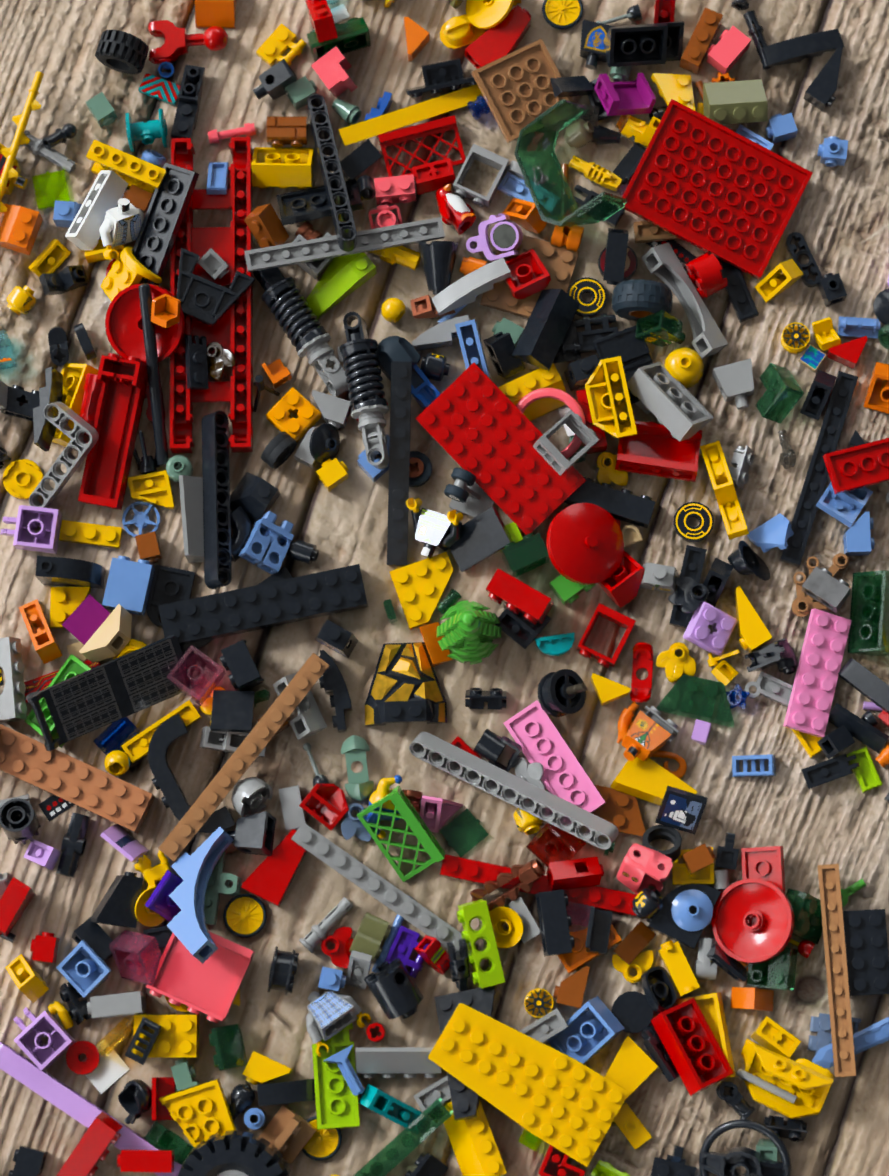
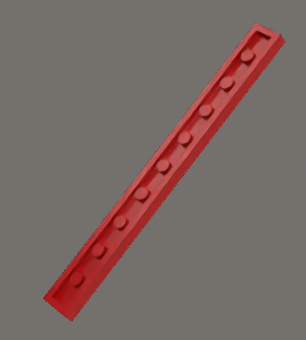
M446 854L440 871V875L481 884L487 881L497 882V876L500 873L511 874V868ZM542 875L540 879L533 882L531 891L528 894L535 895L539 892L551 891L547 876ZM519 876L511 879L503 886H500V888L512 889L521 883ZM599 886L564 890V894L568 896V902L637 916L632 909V901L637 894ZM519 889V892L527 893L523 889Z

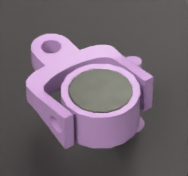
M502 213L490 215L489 220L479 224V235L467 240L466 248L471 253L483 251L486 259L489 261L518 255V250L515 249L522 243L523 232L516 223L507 221L510 219L509 215ZM494 223L497 224H495L490 233L491 243L497 250L508 251L499 255L493 253L488 241V226Z

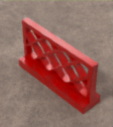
M455 115L378 135L388 177L393 176L391 169L395 163L404 168L402 175H411L413 173L409 166L414 158L427 164L433 153L446 159L452 148L458 151L461 156V160H451L452 167L463 164L466 159ZM454 130L455 139L452 144L442 139L445 132ZM428 136L438 139L433 149L423 144ZM409 141L419 144L414 154L404 149ZM440 141L450 146L445 156L435 151ZM394 146L400 149L395 159L387 155L386 147ZM421 146L431 151L426 161L416 156ZM402 151L412 156L407 166L397 161Z

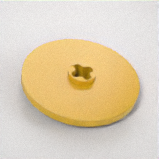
M467 0V18L479 29L493 28L506 18L513 6L514 0Z

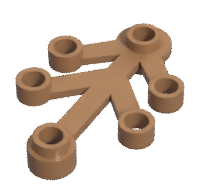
M838 553L834 556L832 566L828 569L832 573V577L839 570L842 571L849 565L848 556L843 553ZM814 556L809 557L806 561L809 575L819 565V560ZM838 558H843L845 563L839 564ZM814 560L816 565L810 566L809 561ZM796 572L793 576V581L796 585L797 598L791 606L793 613L798 617H806L813 608L832 611L819 602H812L814 599L809 595L805 596V593L802 591V585L806 580V575L803 572ZM801 575L803 577V581H797L796 576ZM800 603L805 604L806 609L801 610L799 609L798 605Z

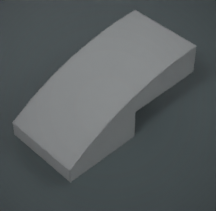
M299 785L278 789L285 829L299 828L302 822L306 824L303 808L299 806L302 802Z

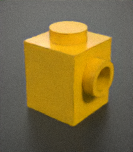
M334 458L333 460H326L321 464L322 468L316 471L323 485L328 491H331L348 479L347 472L349 469L343 461L339 462L337 458Z

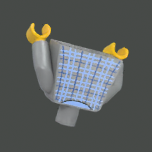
M329 990L323 995L314 991L308 996L310 1004L307 1006L306 1026L312 1042L317 1045L316 1054L321 1057L320 1047H324L327 1054L329 1052V1047L327 1044L322 1043V1039L327 1041L356 1019L357 1025L360 1028L365 1027L361 1018L366 1019L368 1023L371 1021L370 1015L362 1013L360 1006L349 995L336 994Z

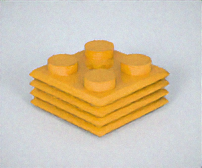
M294 387L266 414L267 420L279 431L290 435L296 442L322 417L321 412ZM297 412L298 418L293 417L290 419V413Z

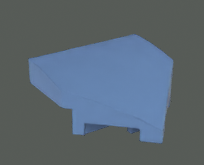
M779 513L749 532L747 537L754 545L761 547L763 553H766L774 547H778L780 550L786 549L788 546L786 541L794 533L791 529L790 521Z

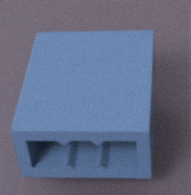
M126 556L112 557L102 606L106 609L114 610L120 604L129 613L145 616L155 568L146 560L139 559L138 562L130 561L131 558Z

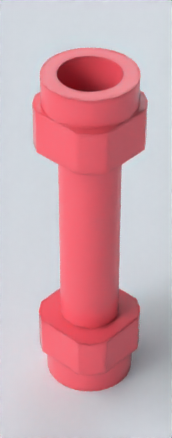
M246 123L244 127L220 132L217 129L207 132L210 144L220 143L219 140L241 135H246L247 137L256 135L254 123Z

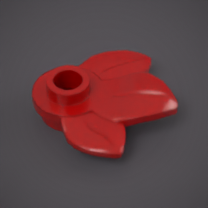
M350 927L336 929L333 935L327 936L321 942L322 952L330 956L335 966L343 969L348 968L351 955L348 951L354 940L350 938L352 935V928ZM331 942L335 944V948L332 950L327 947Z

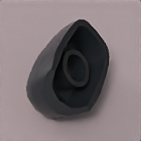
M657 966L644 972L641 975L642 987L646 1000L652 1010L660 1014L674 1007L679 995L666 969L662 966Z

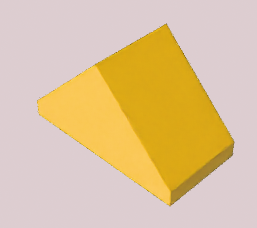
M592 673L590 680L602 706L629 695L631 688Z

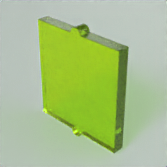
M64 170L47 171L46 174L32 176L39 210L54 208L55 200L70 201Z

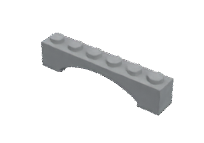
M669 242L652 247L641 258L650 273L657 275L672 290L681 303L691 325L693 341L691 343L696 352L700 355L701 359L717 354L728 343Z

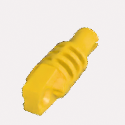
M576 155L573 156L569 163V167L583 173L586 179H590V181H594L604 188L616 192L622 183V179L610 170H606V168L594 162L588 163Z

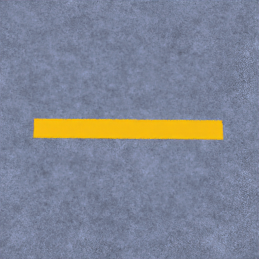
M472 85L338 130L346 146L483 101L485 98L478 85Z

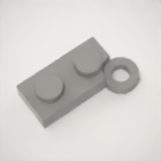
M761 671L757 681L747 683L744 691L749 698H756L760 694L788 707L793 685ZM749 687H756V693H750Z

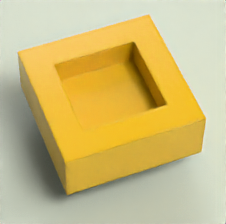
M724 659L711 671L716 679L725 686L738 674Z

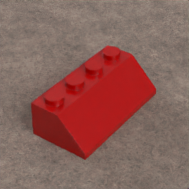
M694 998L661 1012L651 1020L690 1096L734 1074Z

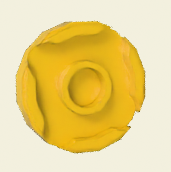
M28 459L16 460L6 467L3 473V483L6 491L11 496L18 499H29L44 476L40 467L35 462Z

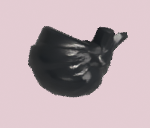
M139 1079L129 1081L118 1095L121 1106L129 1113L124 1119L126 1124H134L135 1120L140 1118L142 1113L147 1112L152 1105V1090L145 1082Z

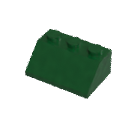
M355 17L342 24L335 23L338 38L319 43L315 29L307 34L314 62L335 46L342 54L371 46L369 29L364 18Z

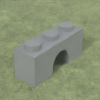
M297 673L284 676L273 684L278 696ZM310 690L296 708L298 712L297 717L290 721L298 740L315 735L327 727Z

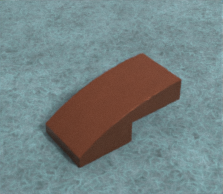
M430 295L410 300L413 317L416 319L435 318L455 313L454 309L439 315Z

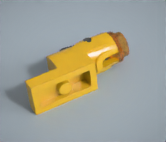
M621 115L615 127L627 139L644 149L648 146L660 119L653 116L649 124H646L645 121L631 115Z

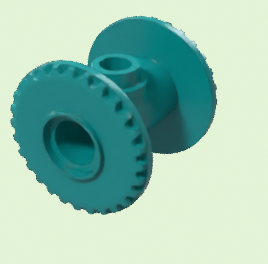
M158 109L159 120H151L145 123L144 121L132 123L130 113H126V133L131 152H135V141L140 140L143 144L150 145L156 138H162L164 148L168 147V131L163 109Z

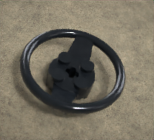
M739 1119L719 1125L706 1137L700 1150L699 1170L701 1176H710L709 1172L717 1176H791V1160L785 1144L773 1130L756 1121ZM736 1128H748L768 1137L777 1147L782 1162L764 1160L758 1151L748 1147L732 1148L727 1154L711 1152L709 1150L713 1142L724 1132ZM743 1166L746 1169L745 1173H741V1169H738V1167Z

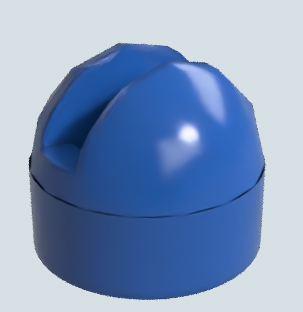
M163 62L159 65L158 72L163 78L173 76L175 70L171 63ZM162 69H172V72H162Z

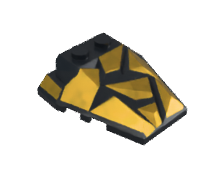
M424 642L383 644L365 702V726L404 722L447 723V702Z

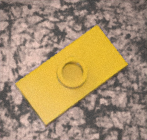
M623 1104L614 1122L636 1150L652 1136L628 1104Z

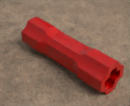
M87 373L79 416L93 427L102 382L97 379L96 374Z

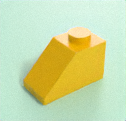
M789 259L776 266L755 288L767 303L791 287L804 274L794 260Z
M22 954L5 967L19 990L33 1003L49 990L44 980Z
M253 1051L243 1075L247 1076L246 1081L257 1085L258 1082L265 1083L292 1072V1068Z

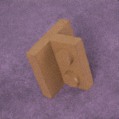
M283 1104L258 1139L260 1140L262 1137L269 1141L268 1147L271 1150L277 1148L283 1155L282 1158L292 1164L317 1129Z

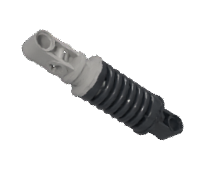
M278 267L253 271L255 278L265 290L261 299L271 309L275 319L279 321V325L287 334L288 339L291 340V344L296 347L298 356L300 358H308V363L310 366H314L332 396L336 397L348 391L345 371L333 354L334 349L328 345L331 336L323 326H320L321 322L316 320L317 316L312 313V308L308 307V302L304 301L305 297L299 295L300 290L296 288L294 278L289 277L285 279Z
M349 312L343 319L347 342L342 344L339 349L344 362L345 376L347 377L348 395L351 399L350 405L353 407L351 417L359 420L358 429L362 431L367 461L375 468L383 469L389 463L387 438L384 427L387 424L383 416L388 413L389 407L387 406L386 399L383 398L385 396L383 391L384 385L381 383L383 378L380 376V362L377 361L379 356L375 353L378 343L374 339H368L365 320L358 313ZM358 319V324L351 327V322ZM382 454L381 460L375 463V456Z

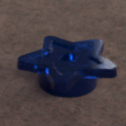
M736 683L733 690L726 692L730 709L737 706L742 709L746 708L745 700L750 693L743 691L738 683Z

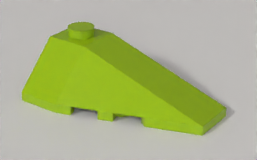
M364 252L335 257L305 300L309 304L308 307L312 308V313L316 314L317 319H319L376 275V266Z

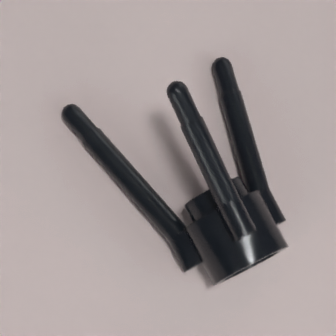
M140 430L139 437L143 454L141 461L135 447L133 452L138 471H141V474L157 472V468L160 465H157L156 449L155 459H153V456H147L143 431Z

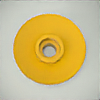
M157 886L143 891L135 904V916L144 926H157L166 920L145 906Z
M497 907L489 912L497 947L510 948L516 945L521 940L524 931L523 921L519 914L508 907ZM503 923H507L509 928L504 929Z

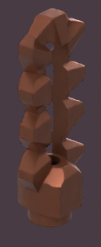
M538 859L531 860L524 865L514 864L511 866V874L500 873L497 876V882L487 881L484 883L485 889L472 890L470 893L472 902L480 900L486 894L493 892L498 887L519 876L521 883L487 903L489 912L493 909L494 905L504 907L507 897L512 901L517 899L520 888L527 893L531 891L533 882L545 874V869Z

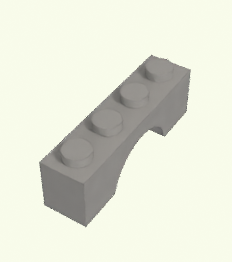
M13 637L0 638V666L5 674V687L0 695V722L9 723L26 720V687L23 678L24 665L22 663L21 639Z

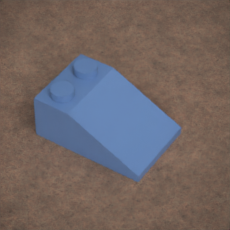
M597 996L587 1001L566 1021L567 1028L550 1037L547 1041L553 1049L585 1064L625 1028Z

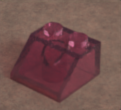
M191 645L168 674L167 679L201 706L226 673L222 666Z
M124 930L109 944L121 978L153 985L161 958L158 941L153 936Z

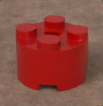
M710 251L686 264L687 275L692 283L696 285V290L702 299L728 287L727 277L722 278L721 270L723 268L715 255L710 254Z

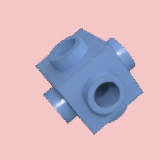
M835 136L824 138L823 143L818 146L817 156H821L820 163L828 167L844 166L847 159L848 140H840Z

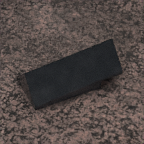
M684 21L610 27L603 40L608 67L666 64V61H680L683 49Z
M562 289L542 290L512 357L549 371L560 351L580 304Z

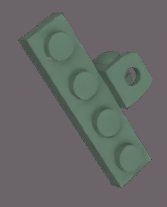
M227 849L216 863L208 881L204 901L206 924L216 925L220 894L237 896L241 892L242 878L231 873H223Z

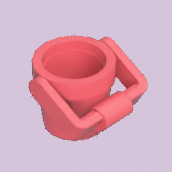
M384 204L368 211L371 229L403 224L400 208L397 204ZM396 209L398 218L390 210ZM378 213L377 218L375 219V222L373 224L371 214Z

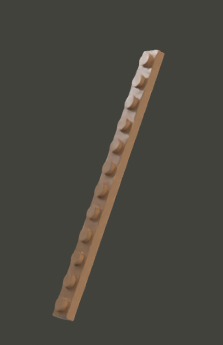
M312 653L158 848L174 862L328 669L329 664L315 653Z

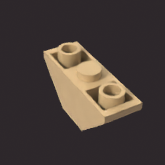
M118 604L79 652L92 663L118 656L131 639L132 615Z

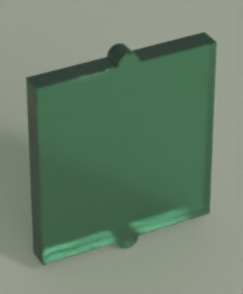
M468 809L464 810L439 831L447 840L448 846L452 847L460 857L464 856L489 835L480 825V820H476Z

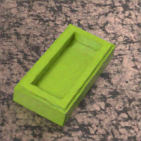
M867 746L847 754V757L852 755L857 757V759L850 761V764L858 762L860 765L854 768L853 771L862 793L882 786Z

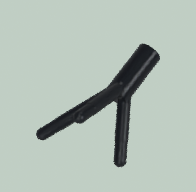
M257 375L255 377L256 382L253 383L257 386L253 412L257 411L260 394L264 389L276 396L280 395L279 392L264 384V379L261 375Z

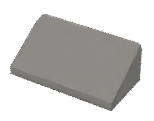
M521 896L504 906L513 909L521 917L524 926L521 938L523 944L541 934L538 925Z

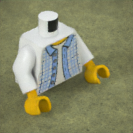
M126 198L118 200V207L107 210L105 220L99 229L103 247H106L103 253L106 260L119 258L118 250L112 249L115 246L137 240L145 218V214L141 209L133 206Z

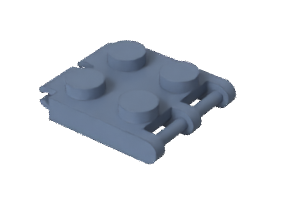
M819 1013V1017L811 1016L810 1031L817 1032V1036L809 1035L808 1050L815 1051L814 1055H816L820 1048L832 1043L830 1014ZM852 1017V1028L854 1022V1034L858 1032V1024L861 1023V1019Z

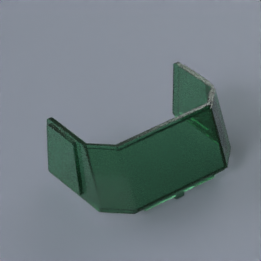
M562 99L520 130L514 152L515 158L542 221L560 227L595 224L605 221L624 208L627 199L602 192L578 208L554 149L559 132L588 112V109L566 99Z

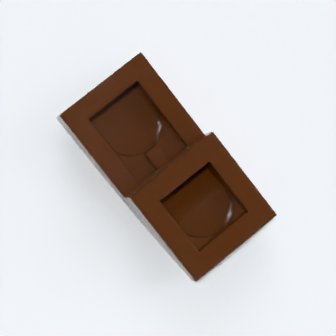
M640 921L613 952L627 965H630L656 934Z

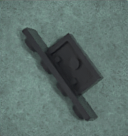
M457 58L421 66L425 85L406 89V93L413 98L423 96V92L431 91V94L442 92V88L450 87V90L461 88V84L469 83V86L477 85L473 76H463L461 60Z

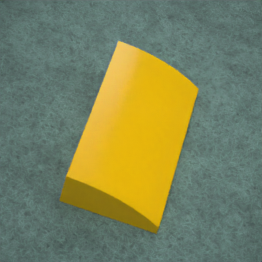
M721 992L678 999V1005L692 998L695 999L734 1074L727 1078L736 1076Z

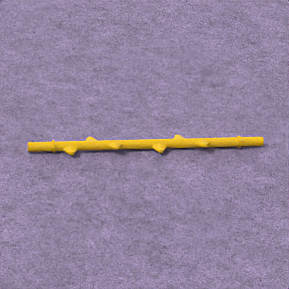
M38 71L35 74L31 89L28 91L29 95L23 113L12 117V120L18 126L12 145L9 148L1 149V153L7 160L0 178V213L7 211V207L1 200L8 179L18 177L19 174L13 168L19 147L30 142V139L24 132L31 111L41 109V105L35 99L39 94L38 90L44 74Z

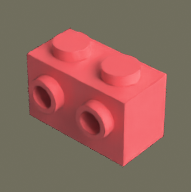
M734 26L729 31L726 29L719 37L720 41L716 45L712 44L707 51V62L722 74H726L735 65L751 44V39Z
M414 174L374 178L377 205L416 201Z

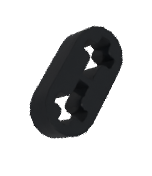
M83 323L73 326L87 360L96 358L97 355Z

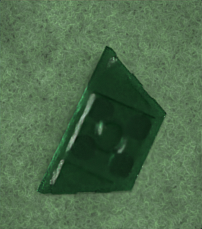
M683 674L656 707L660 712L695 720L698 719L730 728L734 727L726 690L721 682Z

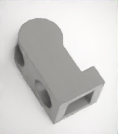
M312 427L307 431L294 455L296 461L312 469L317 461L313 459L310 453L309 442L311 434L316 427Z

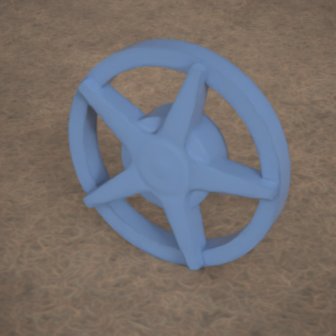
M143 501L134 502L125 509L122 516V524L125 531L135 538L137 535L129 531L128 525L135 524L139 529V535L142 534L143 528L148 525L155 526L151 532H156L160 526V514L151 503ZM138 505L149 506L144 512H138L135 509V506ZM132 509L135 514L133 520L126 522V516ZM151 509L156 513L157 523L149 519L148 514Z

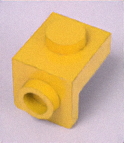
M830 317L812 323L814 340L822 351L841 344L840 337L833 329Z

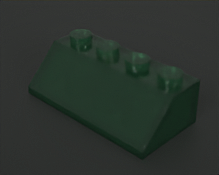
M887 570L853 573L850 620L852 621L848 642V653L889 656V571Z

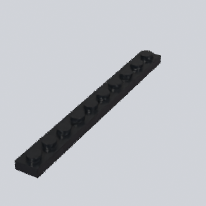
M392 361L387 565H407L409 508L406 505V501L409 499L412 362Z
M841 371L837 374L792 519L791 529L794 534L787 539L788 546L786 549H783L780 561L795 566H800L818 509L816 504L822 496L828 477L823 455L836 451L858 380L857 376Z

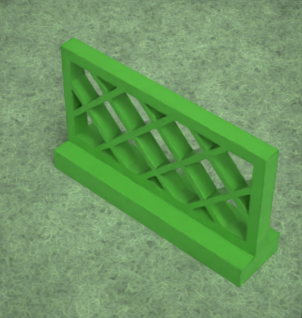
M397 786L391 793L357 814L361 823L403 882L433 863H438L444 859L445 851L400 786ZM391 800L395 806L394 813L382 811L383 803ZM369 812L378 814L377 824L368 822L364 816ZM380 815L393 817L391 827L379 824ZM395 817L405 820L407 823L406 829L393 827ZM378 828L390 831L388 840L379 839L377 836ZM392 831L404 833L403 843L390 841ZM407 834L417 837V846L405 844ZM389 845L402 847L400 857L392 856L389 853ZM404 848L416 850L414 860L402 858ZM418 851L427 852L431 859L426 862L417 861ZM401 862L413 864L412 871L404 874L400 869Z

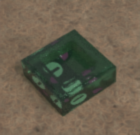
M391 599L385 600L383 604L389 623L397 622Z

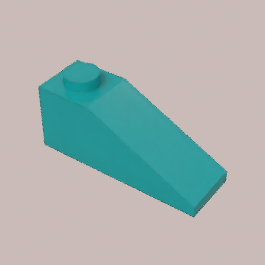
M370 1084L367 1085L358 1102L416 1134H419L428 1115Z

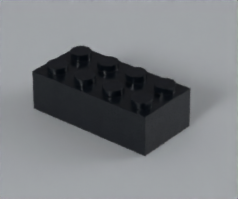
M885 909L843 911L850 996L889 994V952Z

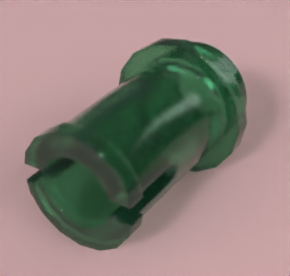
M451 589L448 595L441 602H438L436 608L444 615L462 597L456 590Z

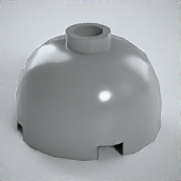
M257 777L239 780L232 792V804L242 817L260 813L266 807L263 803L267 798L271 800L273 790L269 784Z

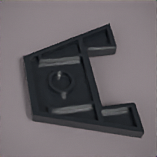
M181 248L176 298L181 301L184 315L214 326L255 282V278L237 271L229 289L193 274L200 256Z

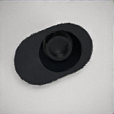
M739 541L738 549L728 556V561L734 566L733 568L741 575L755 574L764 581L769 580L770 571L765 562L745 541Z

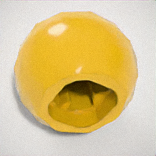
M398 298L387 299L381 307L382 316L391 323L398 322L406 312L405 304Z
M113 750L105 757L104 766L109 774L114 776L123 775L129 769L130 759L125 752Z

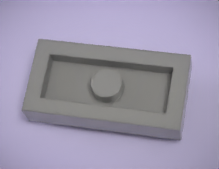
M352 950L345 984L366 989L367 984L364 978L370 973L372 955Z

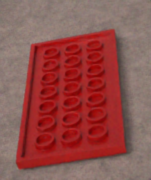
M475 363L471 364L415 418L464 470L476 476L475 482L516 523L526 536H529L586 481L573 465L561 476L533 447L543 434Z

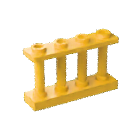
M97 140L92 142L86 155L87 159L95 162L91 170L92 173L98 175L101 170H113L128 183L127 188H130L133 184L154 193L155 188L160 187L166 174V170Z

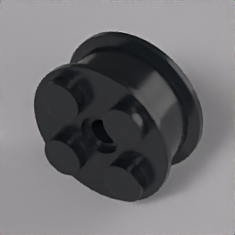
M278 946L275 947L267 992H270V990L282 991L286 996L288 993H292L299 953H295L294 949L292 952L278 950Z

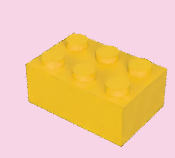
M134 1015L133 1037L142 1018L145 1017L163 1026L148 1058H199L200 1015ZM147 1026L144 1027V1030L154 1034L155 1030ZM141 1033L140 1037L150 1042L151 1038ZM137 1041L136 1045L146 1050L147 1045ZM133 1049L134 1054L143 1057L144 1053Z

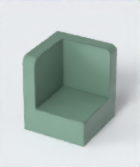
M759 1139L756 1151L762 1155V1159L781 1162L780 1153L770 1139Z

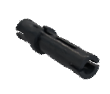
M749 11L743 15L749 29L748 35L752 37L763 69L767 70L774 66L767 67L761 50L763 47L768 46L763 35L764 29L759 25L755 11Z

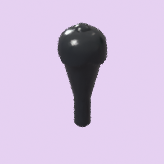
M238 1084L232 1090L229 1110L233 1121L254 1102L255 1092L249 1084Z

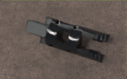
M463 938L459 940L460 951L455 952L452 942L447 943L451 978L453 982H456V987L460 992L468 990L467 978L470 977L466 940Z

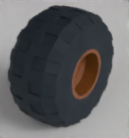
M633 279L618 283L613 290L612 309L621 318L645 322L659 321L665 319L672 311L673 294L670 288L661 282Z

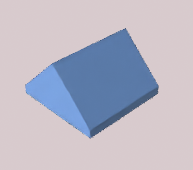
M84 939L56 967L83 998L87 997L108 979L111 972L107 964Z

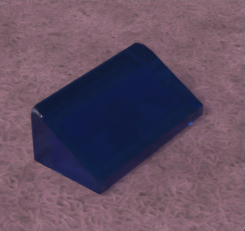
M124 717L109 725L93 742L107 756L113 750H120L122 748L121 745L129 741L140 730L127 717Z

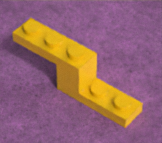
M720 441L700 446L729 540L749 534Z

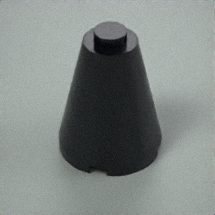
M425 241L418 243L428 290L433 291V295H437L450 285L458 251V242L432 241L430 244H426Z

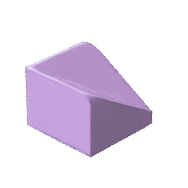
M696 719L691 739L701 745L706 744L711 723Z

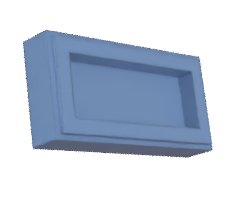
M209 162L207 195L227 194L229 162Z

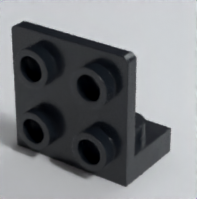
M430 1152L426 1155L422 1153L414 1163L417 1166L413 1172L408 1170L405 1176H442L448 1167Z

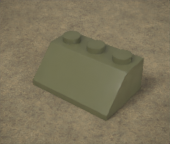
M761 79L703 83L704 116L719 124L768 121V101Z

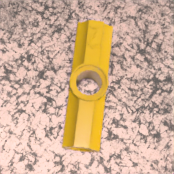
M404 246L368 251L379 256L381 260L387 263H397L414 271L421 259L419 252Z

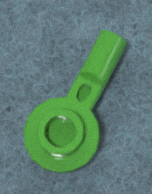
M860 879L844 890L841 889L842 908L847 904L850 895L866 886L863 879Z

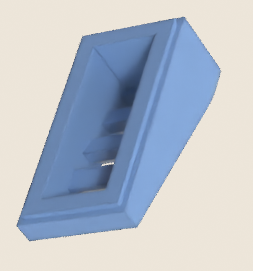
M775 755L732 756L733 777L776 776ZM739 760H743V772H739ZM748 760H751L752 772H748ZM756 760H760V771L758 772L756 771ZM765 760H768L769 771H765Z

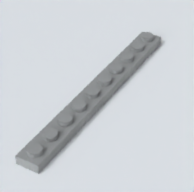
M441 217L357 231L356 247L349 252L340 249L337 237L334 235L244 251L247 270L252 272L443 239L445 234Z
M302 822L291 840L423 933L437 938L446 949H448L447 943L452 942L455 952L460 951L459 940L462 939V935L458 930Z

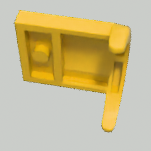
M124 247L119 254V258L113 263L112 268L100 286L111 301L126 287L139 284L142 277L158 284L162 282L161 277L151 272L135 258L132 253L134 247Z

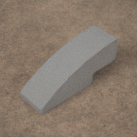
M469 315L455 317L431 327L412 341V346L416 351L452 346V338L458 337L455 324L470 321Z
M205 726L202 729L199 748L234 753L249 733L211 731L210 727ZM266 747L259 754V756L265 757Z

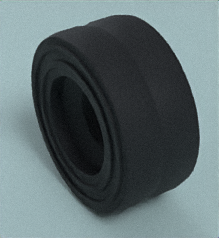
M281 432L266 446L262 452L261 459L272 469H276L291 456L297 446V442L286 432Z

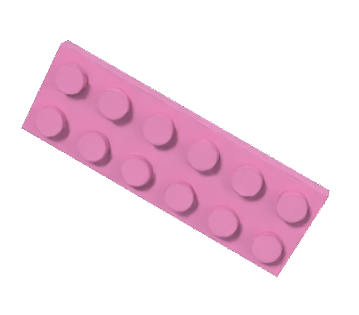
M816 608L811 609L784 727L816 737H824L852 620Z
M538 700L504 722L505 727L515 742L522 747L521 751L529 763L538 762L543 765L544 774L541 781L548 792L590 813L606 804L547 713L541 708Z

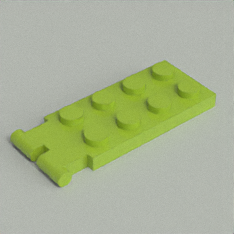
M353 1022L327 1041L321 1040L322 1043L327 1044L329 1047L328 1054L324 1047H320L321 1057L316 1054L317 1045L312 1044L317 1130L360 1127L358 1095L354 1096L337 1064L323 1062L328 1057L354 1044V1041H350L349 1029H353ZM353 1045L348 1059L356 1072L355 1049Z

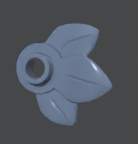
M352 803L348 805L349 810L345 814L346 818L341 823L342 835L346 840L355 835L358 839L369 842L371 835L359 818L353 817L351 814L353 810H356L358 813L364 810V807L359 803Z

